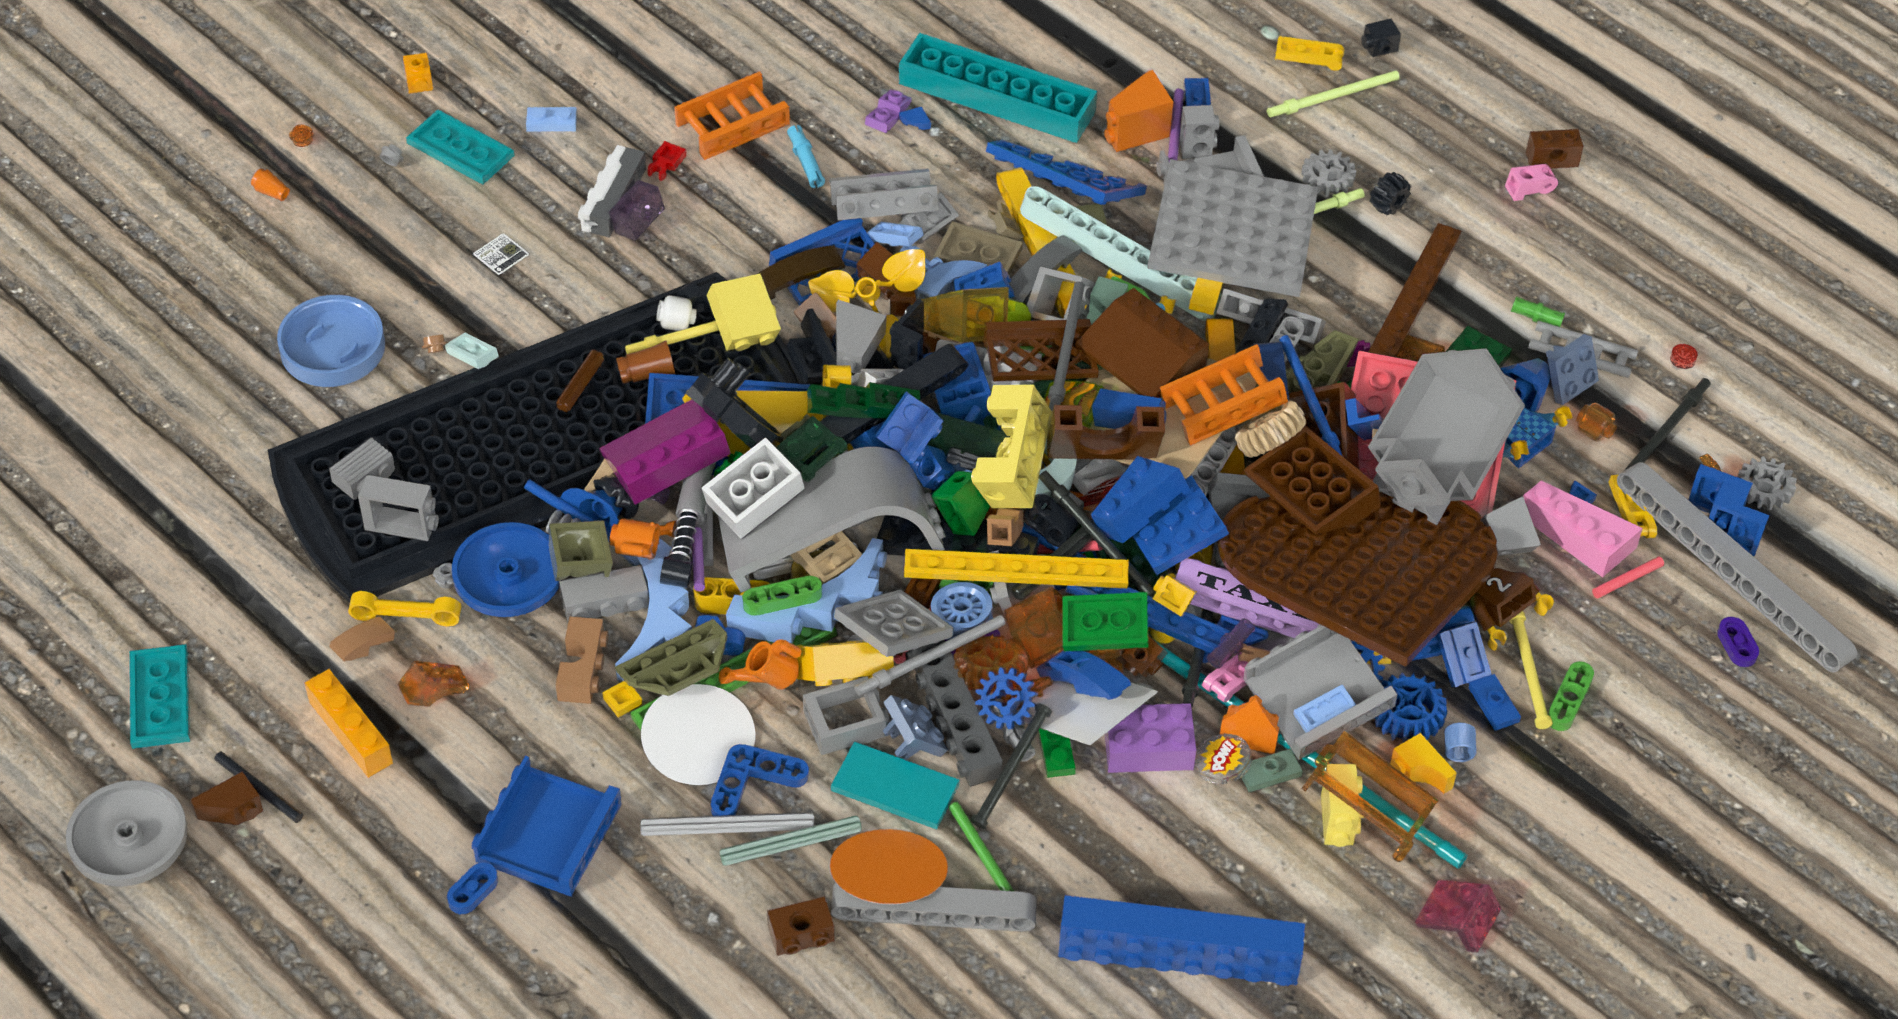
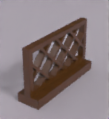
M1078 319L1073 340L1074 345L1091 326L1090 319ZM1067 320L986 322L983 342L984 348H987L993 382L1055 379L1056 370L1050 367V365L1054 361L1058 362L1061 348L1054 352L1046 346H1062ZM1005 346L1008 350L1002 354L994 349V347ZM1032 346L1034 349L1028 353L1020 347ZM1072 346L1071 354L1075 358L1071 362L1069 361L1066 379L1098 378L1097 363ZM1014 352L1024 359L1020 363H1016L1008 357ZM1042 352L1050 358L1044 363L1034 356ZM1082 360L1090 365V369H1081L1076 364ZM1030 362L1038 367L1036 371H1029L1024 366ZM1004 363L1011 367L1012 370L1010 372H999L998 367Z

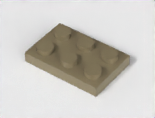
M952 221L934 254V258L938 257L944 263L969 260L984 263L987 266L1001 262L1009 275L1022 251L1023 242Z

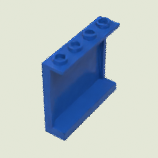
M525 756L521 764L515 766L508 787H504L501 790L497 806L487 814L482 832L477 833L473 839L472 849L474 850L476 863H489L501 872L572 896L622 805L620 789L609 785L605 793L532 768L530 758Z

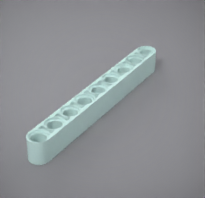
M1032 186L1026 190L1020 208L1022 216L1057 237L1065 235L1081 247L1083 252L1155 294L1168 296V299H1176V306L1198 319L1206 321L1207 318H1215L1222 296L1221 293L1214 315L1188 309L1197 278L1147 269L1150 250L1041 187Z

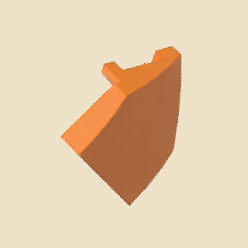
M1258 695L1252 696L1247 703L1239 706L1232 704L1228 707L1227 714L1222 719L1219 739L1222 736L1225 739L1234 738L1236 741H1241L1237 747L1274 754L1279 734V727L1277 726L1279 716L1269 713L1261 705L1262 699Z

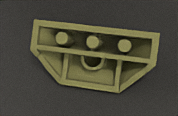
M711 619L615 666V670L629 686L659 695L670 696L719 671L728 637L727 632L714 619Z

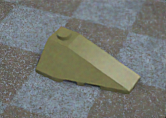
M1334 330L1318 342L1310 353L1299 357L1312 388L1336 384L1340 381L1358 344V338ZM1285 368L1288 393L1302 391L1292 368Z

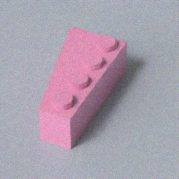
M1540 481L1523 495L1534 527L1602 578L1638 546L1643 528L1550 484Z

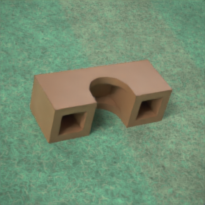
M569 617L565 636L567 656L581 657V659L571 663L560 662L556 680L558 701L591 704L593 693H598L600 677L597 676L598 670H603L604 654L601 652L602 647L607 648L609 637L608 631H604L603 619Z

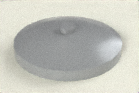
M122 781L102 787L78 805L68 822L66 845L75 867L90 880L109 886L136 885L158 876L175 862L186 842L187 821L180 802L167 789L146 781Z

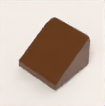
M899 291L891 296L890 315L895 317L903 316L907 307L916 302L915 292Z

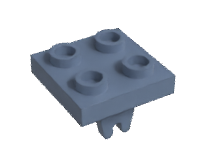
M1583 334L1565 347L1556 345L1553 347L1554 351H1546L1554 398L1558 404L1564 405L1599 381L1593 341L1589 335Z
M893 695L884 701L892 721L886 726L883 733L885 736L890 735L892 739L901 734L905 740L895 751L898 758L902 756L904 760H907L920 750L941 757L948 751L943 742L944 736L942 732L934 726L931 720L932 714L925 706L916 705L908 699H901Z

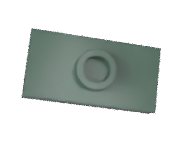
M1291 749L1238 764V772L1248 792L1302 777V769Z

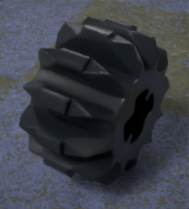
M1387 172L1383 178H1379L1377 184H1374V190L1370 192L1371 198L1369 202L1380 213L1394 215L1398 209H1402L1404 203H1407L1406 200L1411 195L1412 185L1401 174Z

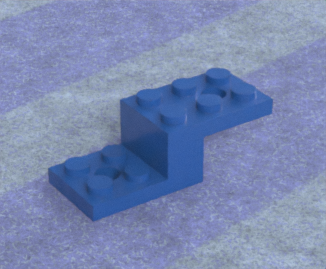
M969 341L954 346L968 362V368L963 374L937 389L934 393L940 416H943L944 429L949 444L971 407L976 405L982 409V412L961 445V453L967 451L984 458H996L997 449L1000 443L1003 442L1004 435L997 423L996 417H993L987 409V399L991 396V391L974 342ZM928 353V354H925V355H922V356H923V358H925V357H927L928 355H930V354H932V353ZM978 442H983V443H984V444H982L981 446H978V447L972 446V445H974L975 443H978Z

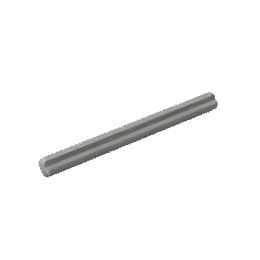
M785 813L647 818L641 820L640 828L643 836L792 831L814 826V814Z

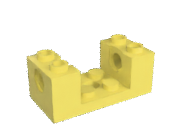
M993 385L991 396L987 399V409L993 417H996L997 423L1001 426L1007 436H1013L1012 442L1008 445V457L977 458L976 468L972 471V482L991 508H1033L1052 411L1034 385Z

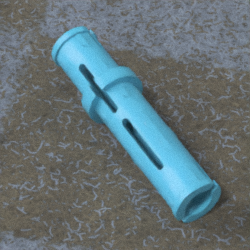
M795 125L787 130V134L793 144V153L798 156L812 188L816 186L820 188L824 185L825 178L811 151V142L806 139L800 125H797L798 132Z

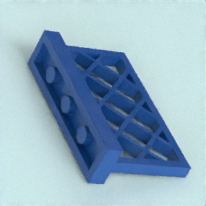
M861 218L842 220L771 251L769 266L806 250L835 245L836 248L844 250L842 254L844 264L857 268V261L845 259L847 251L861 254V259L874 245V242L863 228V220ZM860 236L865 243L864 247L850 245V240ZM857 270L856 273L850 275L854 282L860 280ZM807 279L787 287L799 306L812 295V293H809L802 297L798 291L799 284L809 287V280Z

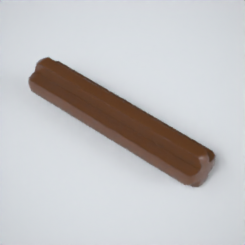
M592 350L556 401L559 410L564 412L570 411L603 362L602 352Z

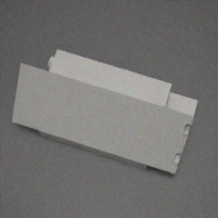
M1487 348L1463 351L1449 350L1442 353L1422 354L1368 446L1379 462L1375 469L1377 474L1373 479V482L1379 486V492L1393 497V503L1410 512L1416 509L1428 516L1427 520L1436 525L1450 501L1473 500L1525 407L1514 390L1516 386L1515 381L1504 375Z

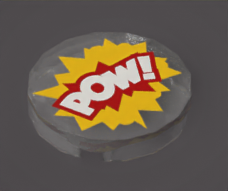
M1233 734L1214 735L1206 739L1196 750L1195 767L1202 779L1213 784H1228L1227 781L1234 779L1236 781L1242 778L1249 771L1252 763L1250 747L1244 739Z

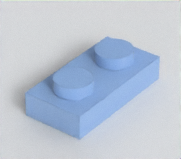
M527 107V132L576 131L577 107Z

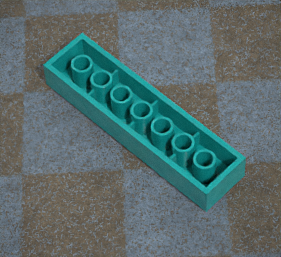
M923 33L917 35L899 62L900 85L1074 143L1079 141L1096 113V90Z

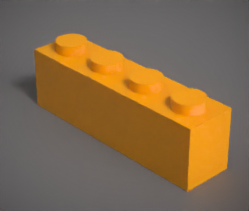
M330 669L304 682L309 703L368 778L393 764L388 742Z

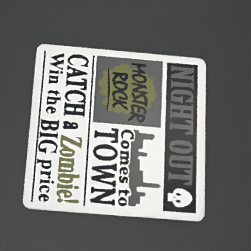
M501 234L474 252L473 255L500 275L527 257L529 253L507 235Z

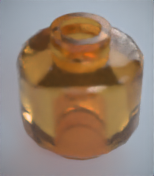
M1599 403L1586 404L1576 417L1578 431L1595 442H1600L1605 437L1610 439L1617 429V425L1614 424L1615 414Z

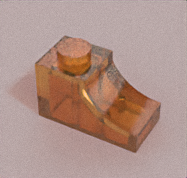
M414 661L397 683L408 705L431 707L435 701L453 694H464L470 687L460 666L424 661Z

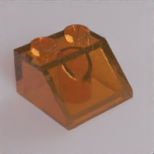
M1051 586L1004 610L1009 632L1031 669L1049 661L1064 651L1063 596Z

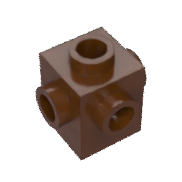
M1149 635V648L1123 649L1124 653L1121 657L1127 661L1123 666L1135 677L1139 673L1145 678L1149 674L1153 676L1162 667L1163 663L1161 660L1168 654Z

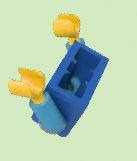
M1562 406L1557 408L1554 413L1548 414L1533 412L1524 408L1505 441L1503 458H1508L1518 469L1552 443L1556 425L1565 427L1568 423L1567 419L1573 418L1570 408Z

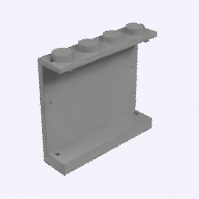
M1320 624L1318 628L1310 632L1304 631L1298 634L1294 641L1287 645L1280 644L1276 646L1267 656L1261 659L1260 657L1254 658L1244 669L1243 680L1254 696L1258 695L1262 699L1261 705L1269 713L1279 716L1277 724L1279 732L1298 760L1395 707L1397 693L1392 686L1384 689L1349 638ZM1343 684L1356 705L1305 733L1293 715L1294 710Z

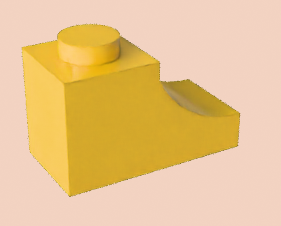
M1421 733L1393 749L1390 762L1391 768L1407 784L1411 782H1424L1436 787L1443 794L1453 789L1457 773Z

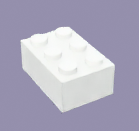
M764 438L702 487L706 503L740 539L805 489L801 473L767 438Z

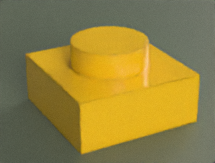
M625 681L603 692V699L618 718L642 705L640 695Z

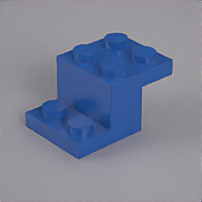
M1700 464L1689 501L1699 510L1709 513L1710 520L1755 557L1769 515L1745 507L1753 483Z

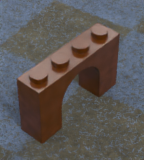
M1054 405L1047 434V458L1135 460L1137 456L1146 459L1156 458L1165 434L1164 407L1136 406L1133 419L1127 425L1111 430H1095L1082 426V405Z

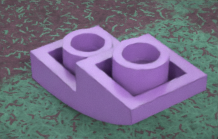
M890 89L879 98L878 107L866 116L865 125L887 133L899 120V113L906 111L912 98L903 95L900 91Z

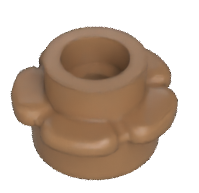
M443 334L423 338L424 346L422 348L428 349V353L444 351L443 346L448 342H445Z

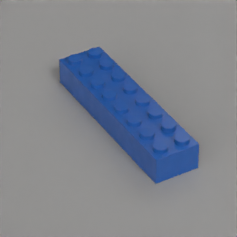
M1065 895L1058 957L1066 958L1070 961H1095L1103 965L1112 963L1126 965L1130 968H1154L1162 972L1171 970L1185 972L1189 975H1213L1221 979L1239 978L1249 982H1273L1280 986L1297 985L1303 957L1305 923Z

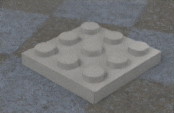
M901 589L835 608V619L886 657L914 650L931 643H938L941 640L951 638L953 634V627Z

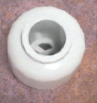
M667 296L664 301L661 300L659 302L657 321H660L664 329L680 331L687 329L689 324L694 325L696 309H692V303L688 298Z

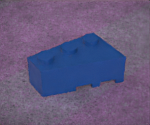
M1137 456L1092 512L1091 516L1096 526L1108 539L1124 543L1150 522L1149 517L1160 509L1164 512L1170 507L1169 502L1180 493L1184 496L1190 489L1180 468Z

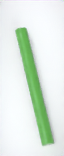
M959 802L952 803L949 806V810L999 890L1014 892Z

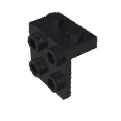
M917 299L913 305H909L900 320L895 321L890 328L891 364L899 369L905 370L923 359V300Z

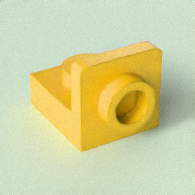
M1170 573L1166 577L1161 576L1153 588L1156 591L1153 600L1179 616H1183L1197 591L1177 580L1176 575Z

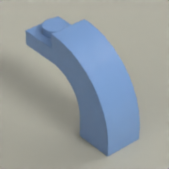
M959 260L933 267L925 273L924 281L920 287L914 290L916 300H923L924 309L937 313L945 300L956 295L954 279L987 267V264Z

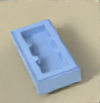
M880 222L868 231L867 234L873 242L886 243L890 246L910 247L923 236V230L917 226Z
M1342 684L1295 709L1293 715L1305 733L1352 708L1356 703Z

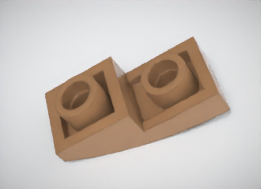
M377 617L343 632L330 642L329 647L344 662L368 656L370 646L393 641L395 631L381 617Z

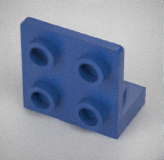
M906 391L875 436L899 452L912 465L923 457L927 449L925 446L930 439H934L940 433L943 419L933 409Z

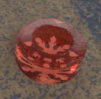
M1678 344L1673 347L1670 360L1678 368L1689 369L1695 365L1698 353L1691 345Z

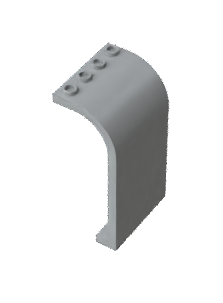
M882 447L857 448L801 473L805 489L741 539L718 516L728 570L741 593L751 589L748 574L875 516L894 515L908 519L921 529L932 550H945L942 538L946 536L940 525V517L935 509L937 506L931 497L932 490L923 487L909 463L899 453Z

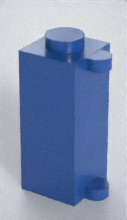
M1100 389L1092 406L1094 426L1110 429L1123 427L1133 419L1136 406L1164 407V420L1166 422V403L1161 398Z

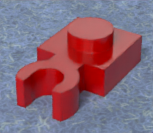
M664 141L652 156L653 162L647 167L648 176L651 177L654 172H659V180L663 181L667 176V170L675 171L687 156L686 149Z

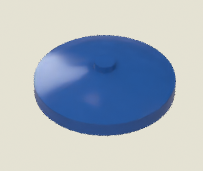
M514 522L499 523L480 529L460 545L453 558L452 577L457 594L469 607L486 615L513 617L527 614L546 604L560 587L559 581H555L549 552V535L541 529L528 524Z

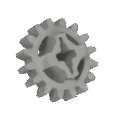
M1319 150V155L1311 153L1310 159L1305 158L1301 173L1303 176L1302 181L1303 183H1308V185L1318 187L1317 194L1324 191L1325 196H1328L1330 192L1334 194L1339 193V190L1346 193L1348 187H1353V182L1355 181V163H1349V156L1342 158V152H1338L1335 155L1332 150H1329L1328 154Z
M1761 457L1760 462L1752 458L1750 464L1744 463L1737 477L1753 483L1747 503L1750 504L1755 501L1757 502V508H1761L1764 504L1771 510L1774 504L1778 508H1782L1783 503L1789 504L1791 497L1794 496L1797 479L1791 477L1793 471L1785 470V463L1775 464L1776 459L1774 458L1767 462L1765 457Z

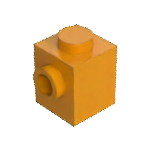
M427 53L403 56L409 94L433 90Z

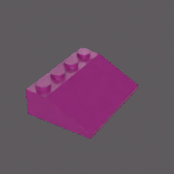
M694 400L676 407L599 448L635 505L731 454L726 437L717 422L704 412L703 408Z

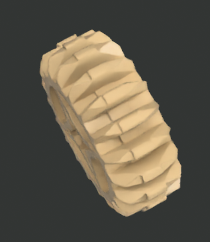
M1288 401L1245 422L1237 430L1234 438L1240 451L1245 456H1258L1267 451H1272L1291 437L1296 436V433L1300 432L1305 426L1306 419L1297 403Z

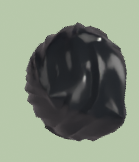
M611 474L610 476L605 475L600 479H594L593 484L596 490H604L609 497L616 498L615 506L623 508L620 515L624 519L634 518L638 512L639 503L636 505L633 503L616 476Z

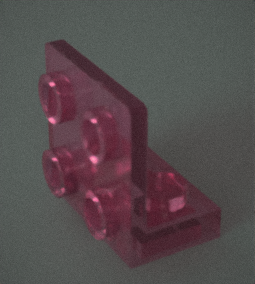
M1439 880L1415 923L1419 928L1457 932L1467 952L1478 953L1502 908L1488 884Z

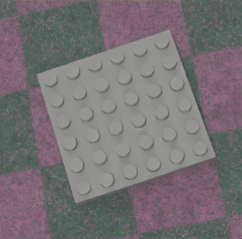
M1170 159L1147 269L1300 297L1318 187Z

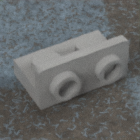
M941 192L937 194L938 210L901 215L903 220L899 224L922 228L923 236L917 240L919 244H922L959 216Z

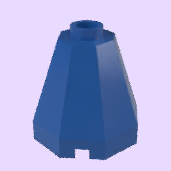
M1537 358L1500 368L1504 375L1516 380L1515 391L1524 403V408L1537 412L1540 409L1551 377L1548 363Z

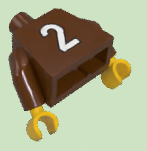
M1494 568L1488 580L1470 599V606L1483 631H1488L1490 635L1488 646L1491 650L1495 651L1498 646L1494 639H1498L1504 646L1507 637L1506 633L1496 629L1495 625L1502 627L1535 601L1537 602L1534 609L1540 616H1544L1554 604L1552 596L1548 594L1541 595L1539 593L1541 590L1534 583L1533 578L1528 577L1524 572H1511L1501 568Z

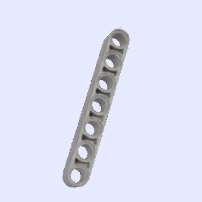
M835 883L832 892L831 915L839 920L1026 932L1035 928L1037 899L1034 895L1026 892L939 887L932 894L913 902L879 904L854 897Z

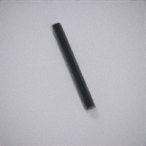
M222 751L216 754L214 760L234 776L243 772L257 793L295 823L302 820L303 813Z

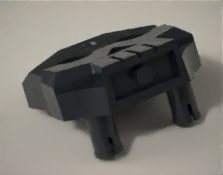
M729 358L726 359L713 377L702 372L685 393L716 422H721L728 426L751 449L764 438H767L775 448L785 439L774 426L737 396V389L751 373L741 364L737 363L736 365Z

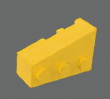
M864 640L833 644L820 643V645L812 646L795 645L802 650L801 655L797 658L799 663L797 679L815 681V686L832 685V680L842 679V683L868 676V679L873 677V673L894 667L893 656L886 657Z

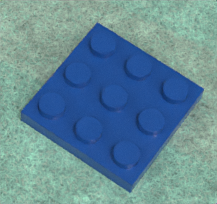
M1192 475L1185 479L1190 491L1184 496L1180 493L1169 502V508L1164 512L1160 509L1148 518L1150 522L1132 536L1156 575L1229 534L1226 526Z

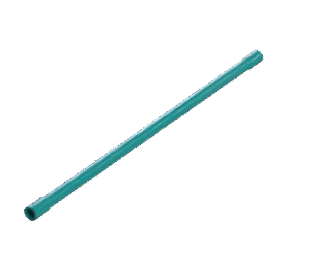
M1159 644L1168 652L1161 662L1187 679L1190 664ZM1200 672L1199 688L1228 708L1232 704L1239 706L1245 703L1235 695L1228 702H1222L1217 698L1218 695L1215 692H1208L1202 687V683L1207 676ZM1279 732L1277 742L1286 749H1291ZM1316 751L1302 758V760L1324 775L1327 764H1333ZM1362 784V793H1359L1360 800H1363L1371 808L1431 848L1438 856L1455 868L1459 869L1464 864L1468 856L1465 852L1449 841L1443 840Z

